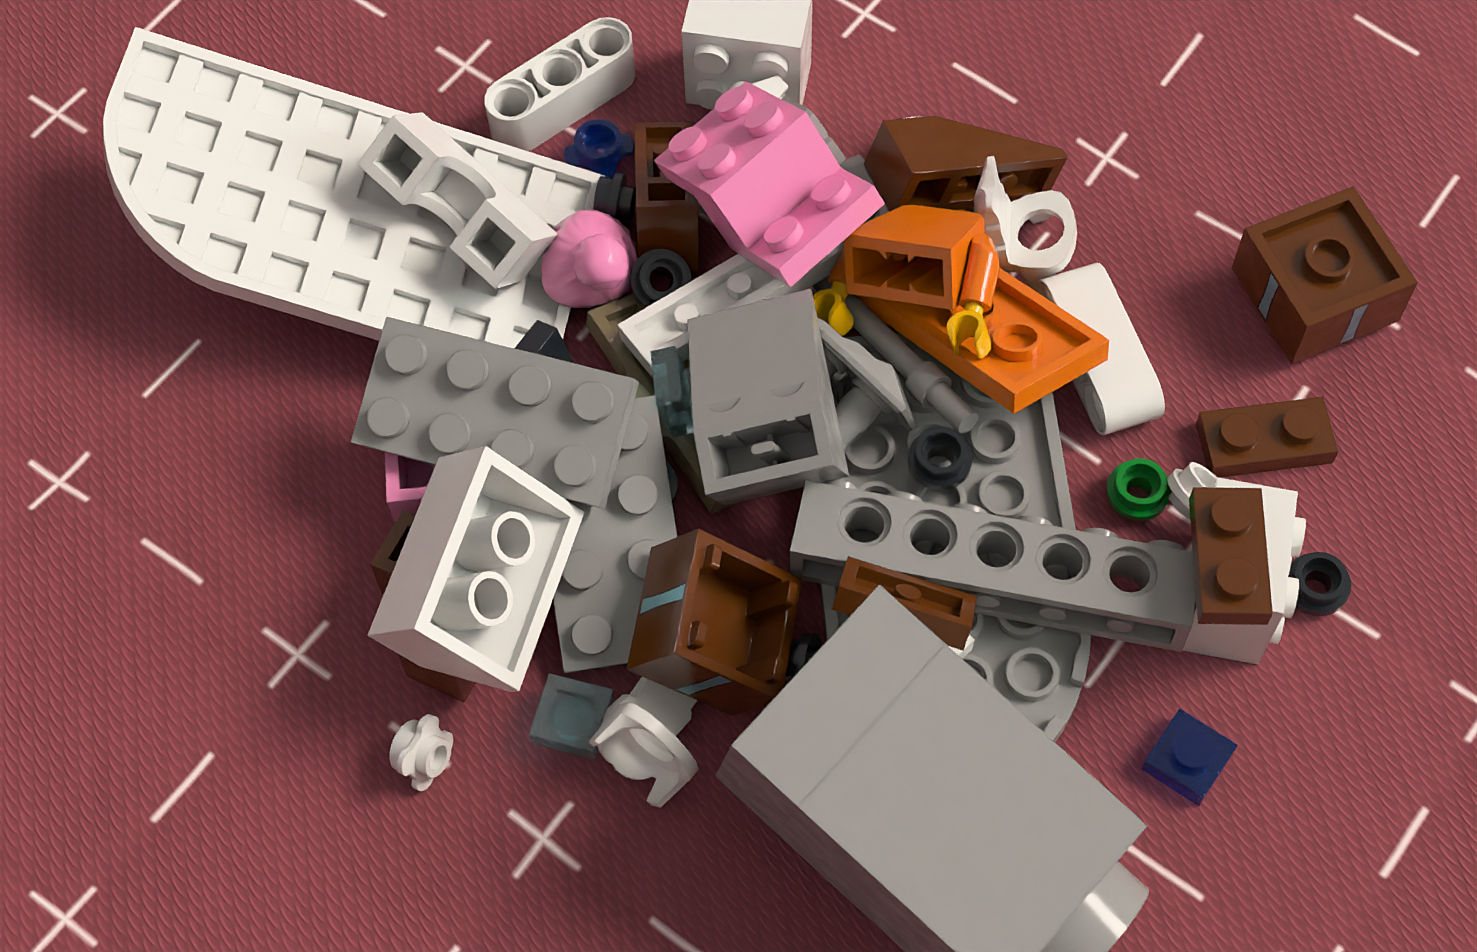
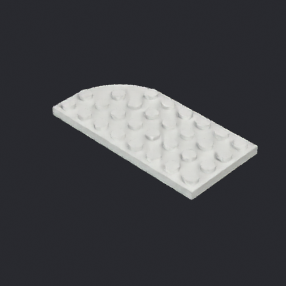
M135 27L106 101L103 118L104 158L108 178L124 215L144 242L173 269L210 290L378 341L380 340L386 316L515 348L533 324L539 320L556 327L563 339L571 307L553 301L544 291L541 271L542 256L522 281L495 289L449 248L457 235L444 220L420 205H402L357 164L393 115L408 113ZM434 122L552 229L562 220L580 210H593L597 182L599 177L604 175Z

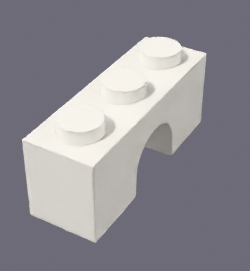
M423 112L393 115L357 163L402 205H420L444 220L457 235L449 248L495 289L522 281L558 235Z

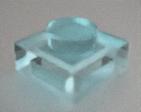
M676 346L650 351L656 406L672 437L693 433L690 368H685Z
M549 673L529 732L531 743L596 759L599 750L598 745L592 746L589 741L601 727L607 708L614 702L613 689Z

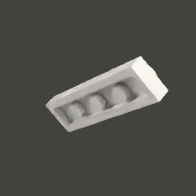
M842 241L792 287H789L738 253L617 324L621 340L651 377L656 379L689 359L687 319L805 290L830 275L844 243Z

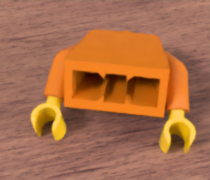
M904 205L863 223L843 241L844 246L828 278V281L832 284L831 288L821 290L813 295L817 318L824 320L826 323L828 322L841 336L847 334L854 324V317L844 302L848 294L951 310L960 305L964 310L954 314L947 323V333L955 356H958L961 343L967 338L975 337V348L978 358H984L991 349V341L982 315L983 312L991 310L999 274V259L992 238L985 234L984 218L979 213H973L964 209L950 210L919 205Z

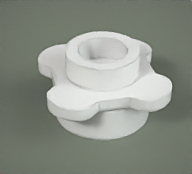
M431 714L425 715L420 721L410 720L398 730L392 741L389 755L391 766L399 774L409 775L412 778L411 785L413 789L424 791L431 785L433 778L439 776L446 768L451 756L453 735L448 731H442L439 728L438 717Z

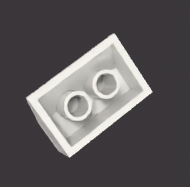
M486 446L439 457L367 636L420 667L509 692L519 691L582 521L584 511Z

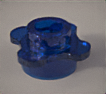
M594 119L585 122L577 129L574 136V144L566 147L564 157L569 165L581 166L591 172L613 178L617 172L616 166L622 158L633 153L634 142L629 135L621 134L618 127L612 122ZM604 149L603 153H595L594 151Z

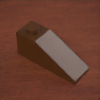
M938 116L883 120L864 165L890 211L904 205L956 210L974 208L975 193L988 156H994L1000 183L1003 184L1005 194H1008L1010 201L1017 200L1025 195L1050 191L1068 157L1061 148Z
M692 121L634 122L637 259L653 249H668L679 254L686 261L690 271H699L698 200L694 195L668 180L654 161L668 149L670 141L676 134L688 127H693ZM653 270L656 274L667 275L661 270Z

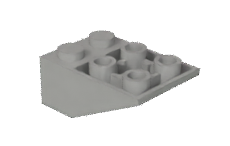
M811 289L687 319L693 433L706 496L723 505H729L802 488L805 486L806 480L822 483L826 480L849 477Z

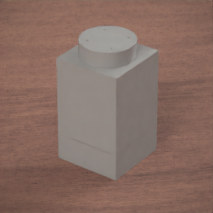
M880 584L729 748L715 775L717 779L905 952H1108L1133 921L1149 894V889L1118 862L1147 825Z

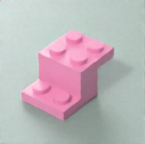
M747 81L722 94L716 101L713 110L693 127H688L676 134L670 141L668 149L654 160L668 180L695 196L732 250L789 287H792L885 204L874 185L840 167L805 111Z

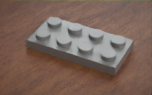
M386 316L351 442L359 446L436 465L439 457L486 446L564 499L605 510L639 382L634 378Z
M656 395L639 397L634 400L605 510L567 500L584 511V515L553 597L565 674L626 665L628 663L651 547L677 537Z

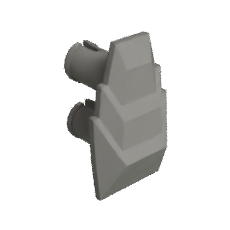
M817 318L829 379L837 371L842 375L846 372L852 378L851 383L854 385L835 405L844 453L881 413L886 417L891 414L907 430L909 428L913 430L917 425L900 378L893 366L875 359L858 342L842 337L824 320Z

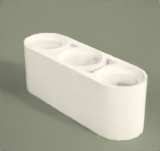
M611 17L593 20L495 81L485 94V108L491 139L525 151H531L625 91L633 83L636 76L632 32L628 25L619 19Z
M1093 263L1040 279L1037 283V293L1109 339L1108 360L1072 380L1096 431L1104 436L1161 418L1165 411L1161 385L1105 268L1100 263Z

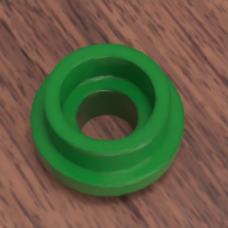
M1136 458L1118 465L1109 476L1106 486L1108 502L1119 515L1134 521L1151 520L1159 516L1169 503L1171 489L1167 481L1168 476L1157 463L1151 460ZM1130 487H1141L1148 493L1149 497H1134L1127 492V489Z

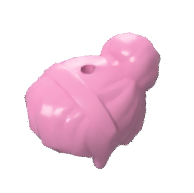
M580 210L568 216L554 227L553 230L558 235L543 254L541 266L544 291L553 301L572 308H592L605 305L614 299H619L631 291L629 278L632 266L637 260V244L631 239L630 230L623 226L619 220L612 218L609 214L596 210Z

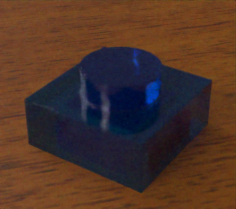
M1179 709L1146 758L1141 770L1200 806L1238 745L1182 709Z

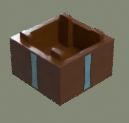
M1354 186L1245 228L1231 267L1291 364L1399 322L1418 283Z
M696 529L651 547L626 670L729 715L769 705L784 687L802 578L701 529Z

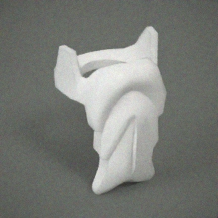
M988 156L974 197V213H979L984 218L985 234L991 237L995 244L999 268L1005 272L1021 273L1029 287L1037 291V283L1040 279L1056 275L1071 260L1077 239L1074 211L1069 200L1061 192L1053 190L1025 195L1022 198L1010 201L1008 194H1005L1003 184L1000 183L994 156ZM1055 216L1064 224L1063 236L1050 248L1030 250L1022 246L1018 241L1019 229L1028 219L1035 224Z
M641 677L629 695H621L607 708L601 727L590 739L589 743L592 746L598 745L599 752L603 758L611 763L614 770L624 777L632 780H641L649 777L656 778L646 801L652 806L661 808L691 780L699 769L693 756L676 737L690 721L691 708L697 700L645 677Z

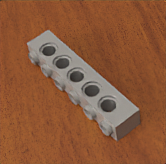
M826 480L822 483L805 481L790 548V573L802 578L804 581L839 587L847 558L850 556L977 596L974 613L1178 652H1182L1191 631L1196 602L1193 552L1185 550L1184 547L1175 542L1154 540L1143 543L1119 538L1114 532L1102 528H1087L1082 531L1053 526L1050 521L1037 516H1020L1013 519L988 514L983 508L972 504L962 503L948 507L923 502L916 495L907 492L896 491L886 495L858 490L853 484L842 480ZM856 529H869L875 532L879 538L872 542L863 543L853 540L848 534ZM920 541H933L939 544L944 551L935 555H926L917 551L913 545ZM985 553H997L1005 557L1009 564L1003 567H991L983 563L979 556ZM1050 565H1062L1070 569L1075 577L1068 580L1056 579L1050 576L1044 568ZM1116 577L1130 578L1139 585L1141 590L1137 592H1124L1118 589L1111 579Z

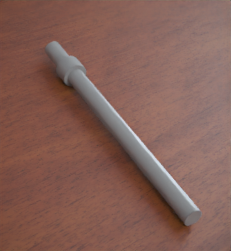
M829 276L815 283L812 287L817 292L830 289L832 284L828 281ZM848 294L844 302L854 317L852 327L907 380L906 389L923 406H933L959 433L963 434L970 431L976 425L979 415L950 388L951 379L934 362H924L856 295Z

